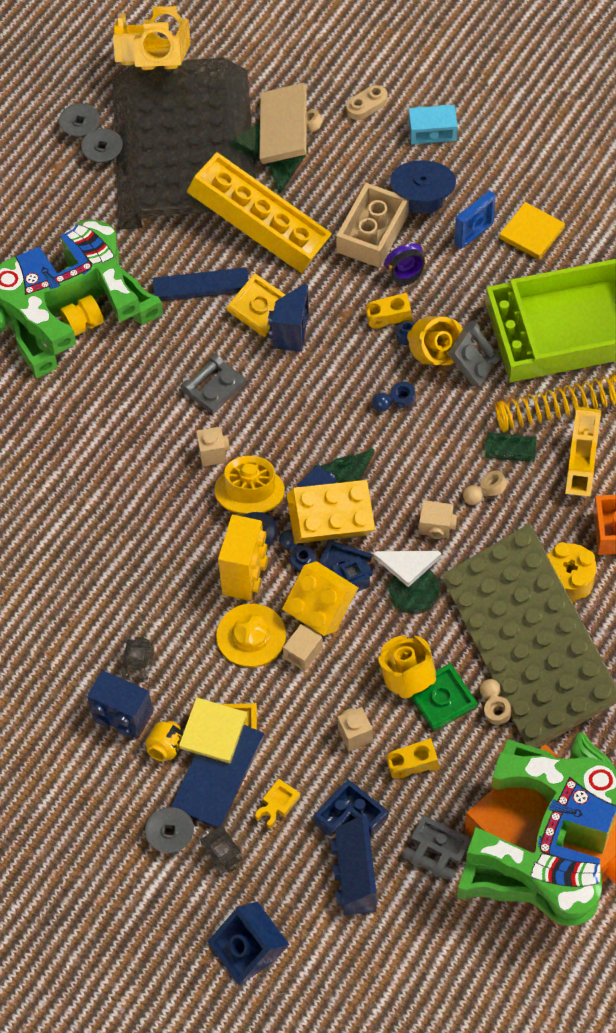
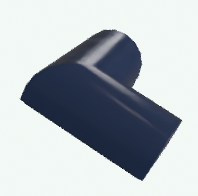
M348 779L313 815V821L324 834L332 837L335 834V828L345 824L350 817L354 820L362 815H368L369 832L375 834L385 824L389 811Z

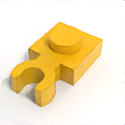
M278 779L264 796L263 803L267 806L257 810L256 820L259 821L263 816L267 815L270 817V820L267 822V828H273L276 824L277 814L279 813L285 817L301 797L300 793Z

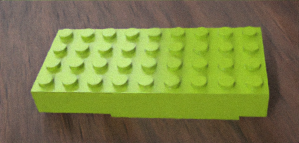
M616 259L511 279L509 283L486 287L485 304L509 382L616 361Z

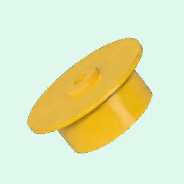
M242 456L227 464L224 474L218 478L215 484L214 492L217 501L224 508L231 512L245 515L250 512L265 513L277 507L284 498L285 487L281 478L275 474L274 467L269 461L257 456Z

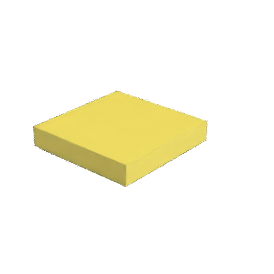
M196 697L179 744L180 749L230 764L247 718V712Z

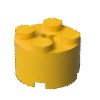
M444 316L421 318L407 334L410 351L422 364L450 365L454 361L448 355V352L463 328L456 320Z
M564 542L558 543L549 552L548 557L572 603L583 597L586 598L593 589L596 575L595 556L593 552L583 546Z
M406 635L392 638L381 648L382 653L378 660L385 685L389 690L399 694L401 698H410L413 694L421 692L435 683L436 670L430 646L425 639L419 636H415V639L407 638Z

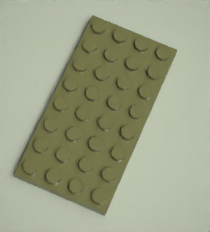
M530 523L441 575L492 678L501 686V696L509 701L512 710L511 716L526 745L538 748L616 704V684Z

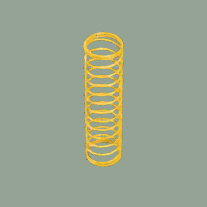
M610 375L609 380L603 376L600 382L594 378L591 381V385L587 381H584L582 386L575 383L572 389L566 385L563 391L556 387L554 394L547 389L545 395L538 391L535 398L531 394L527 395L526 400L519 396L517 403L512 398L508 400V404L502 400L495 403V410L500 429L503 432H507L509 424L511 429H514L510 413L511 400L516 406L521 428L524 425L519 410L520 398L526 406L527 417L531 426L533 420L528 406L529 396L532 397L535 403L536 414L540 424L542 423V416L537 403L538 394L544 400L545 411L549 421H551V412L547 403V392H550L554 399V407L558 419L561 418V414L556 400L557 390L563 396L564 409L568 417L570 416V410L565 397L567 387L572 393L575 413L576 407H579L574 394L576 385L581 390L583 407L588 408L587 399L583 391L585 383L590 388L593 407L598 409L597 399L593 390L594 381L600 387L601 401L603 407L606 408L607 400L602 388L603 379H606L609 384L611 402L615 406L616 394L613 380L616 385V375Z

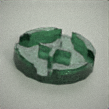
M429 569L409 587L393 575L388 588L389 597L394 606L402 612L419 614L431 609L437 602L440 593L439 580L434 572Z

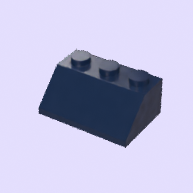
M362 815L335 828V838H330L332 855L337 854L338 864H333L334 879L340 880L341 886L340 890H336L337 906H343L344 915L377 912V892L368 815Z

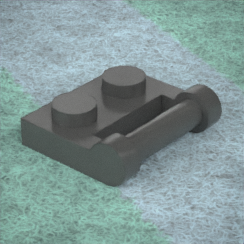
M470 321L465 325L448 352V355L472 386H481L492 366L501 359V354L497 349L492 348L480 332V326L476 321ZM472 337L485 353L484 358L470 341Z
M213 354L209 358V362L189 381L185 380L180 387L186 395L213 415L246 384V378L227 365L219 355ZM217 369L219 373L198 391L196 387Z

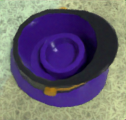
M415 243L405 244L393 249L386 256L384 267L392 272V277L397 284L409 285L420 277L426 262V258L423 256V248Z

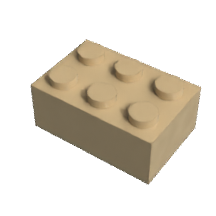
M365 183L336 235L337 252L380 268L409 215V200L400 197L394 192Z

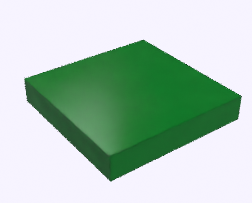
M451 663L436 670V681L434 684L410 697L432 732L478 708L477 701Z

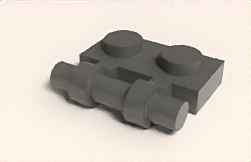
M423 815L411 837V842L419 846L416 851L406 847L402 857L410 860L411 864L416 867L422 866L432 871V875L438 878L444 877L451 881L456 871L448 868L447 865L449 861L460 865L469 848L471 838ZM427 850L441 856L439 861L436 862L426 857Z

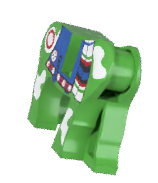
M83 220L61 235L65 261L68 267L60 273L55 271L40 247L0 264V333L5 330L6 324L14 331L19 353L36 379L58 368L56 354L76 345L72 327L56 318L61 316L60 308L71 303L78 305V300L88 295H92L96 299L103 294L109 299L119 323L132 317L143 326L163 315L162 302L159 297L145 291L135 278L120 267L116 232L111 225L105 222Z
M579 732L575 736L570 751L571 759L556 758L548 751L507 739L504 751L500 753L492 777L491 787L498 790L511 787L530 788L540 792L550 804L539 829L534 853L475 827L467 851L466 864L458 885V898L465 900L472 897H489L498 901L529 902L537 906L552 921L564 926H576L587 922L594 916L602 892L600 859L564 848L563 845L565 841L603 853L616 820V768L610 759L593 745L585 733Z

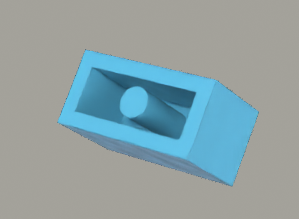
M455 105L409 108L408 123L411 144L457 141L458 125Z

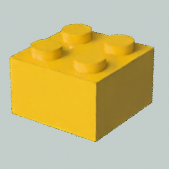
M312 562L303 566L282 610L321 635L326 636L337 631L358 587L319 562Z

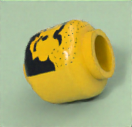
M173 721L157 722L145 740L148 754L158 761L173 759L180 750L179 744L183 736L180 726Z

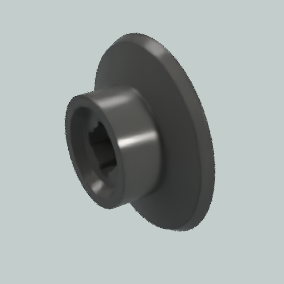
M84 103L68 106L59 117L61 129L67 134L76 137H85L93 132L100 122L99 112L93 106Z
M102 128L87 134L82 140L81 149L90 160L105 163L114 159L121 152L123 142L118 133Z
M166 807L156 811L148 819L145 827V835L149 844L154 849L164 853H174L182 850L190 843L194 833V825L190 816L185 811L175 807ZM167 829L175 830L174 835H165Z

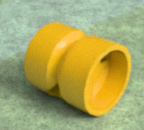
M92 295L78 300V305L71 303L60 308L63 322L72 327L75 336L84 333L87 326L92 329L104 323L100 308Z

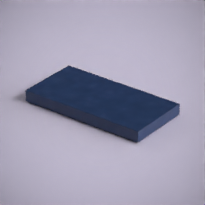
M244 725L230 764L196 754L171 807L179 808L185 811L190 818L220 830L265 734Z

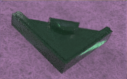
M260 123L231 140L229 145L260 161Z
M306 145V155H307V154H308V147H307V145ZM306 155L267 163L278 194L282 193Z
M370 448L368 451L357 455L350 454L334 459V462L321 465L320 467L323 470H329L335 476L337 483L360 481L375 454V449Z

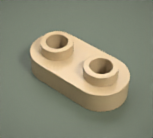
M374 85L355 95L347 102V115L354 120H362L383 108L388 101L387 90L382 86Z

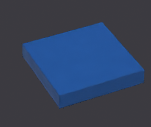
M492 191L486 192L456 216L454 245L457 248L463 249L494 224L496 195Z

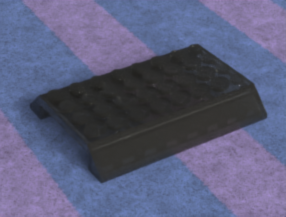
M224 57L183 60L182 64L178 65L176 69H165L164 66H155V69L142 70L141 67H135V64H133L112 80L114 131L120 135L123 142L122 150L116 156L119 230L142 228V217L214 212L187 193V190L194 176L216 152L256 179L248 70Z

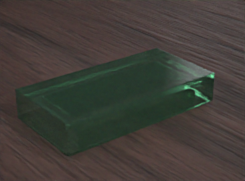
M487 432L485 458L535 462L537 437Z

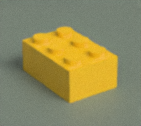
M367 480L297 487L287 493L294 544L367 536L375 530Z
M232 514L218 558L222 595L252 601L254 593H259L262 578H259L261 570H266L268 556H266L267 544H265L266 532L263 531L261 520Z

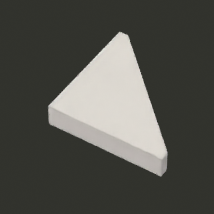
M377 551L374 554V558L409 587L441 558V552Z

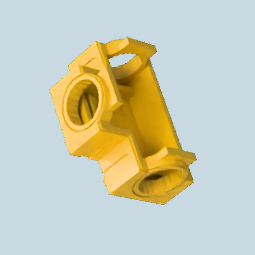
M177 6L152 7V18L145 20L141 25H127L126 14L121 13L114 23L115 62H121V65L135 64V67H141L142 70L155 69V66H164L165 69L178 68L190 47L189 19L180 17L177 13ZM161 14H169L175 17L179 25L177 34L175 36L171 34L168 22L154 23L155 19ZM156 32L163 33L167 38L160 37Z

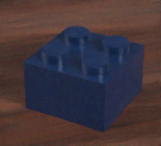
M104 670L101 671L87 695L93 720L101 726L106 727L109 725L116 728L121 735L126 737L133 736L139 739L153 715L150 692Z

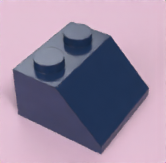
M303 284L275 301L274 311H269V338L273 339L274 349L302 352L309 316L308 285Z
M258 901L238 906L207 941L238 985L245 983L275 962L290 945Z

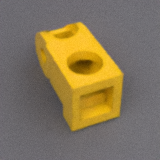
M407 293L375 300L368 303L365 307L368 324L371 328L377 329L388 324L406 321L413 322Z
M431 738L394 750L386 756L393 779L405 778L413 773L417 774L427 770L433 772L440 769Z

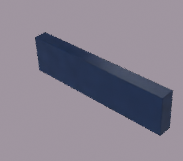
M247 267L156 277L153 278L154 295L158 296L161 301L239 293L249 281Z

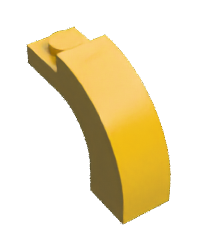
M576 407L565 494L591 497L601 410Z

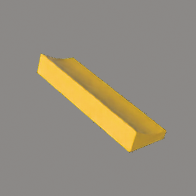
M218 152L194 176L187 190V193L302 274L332 235L331 232Z

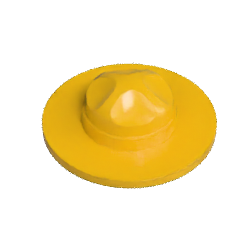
M244 604L233 608L221 619L217 628V644L223 656L231 663L246 668L261 667L272 662L282 652L286 641V629L281 617L274 610L260 604Z

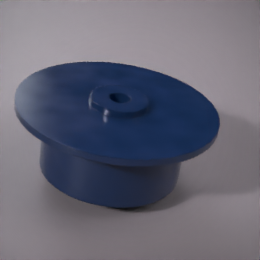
M417 160L397 167L391 174L390 185L396 194L409 200V211L426 214L435 212L444 206L446 197L456 187V177L448 167L440 163Z

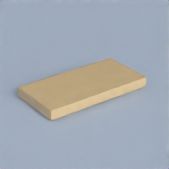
M305 83L261 93L260 161L262 164L306 155L307 88Z

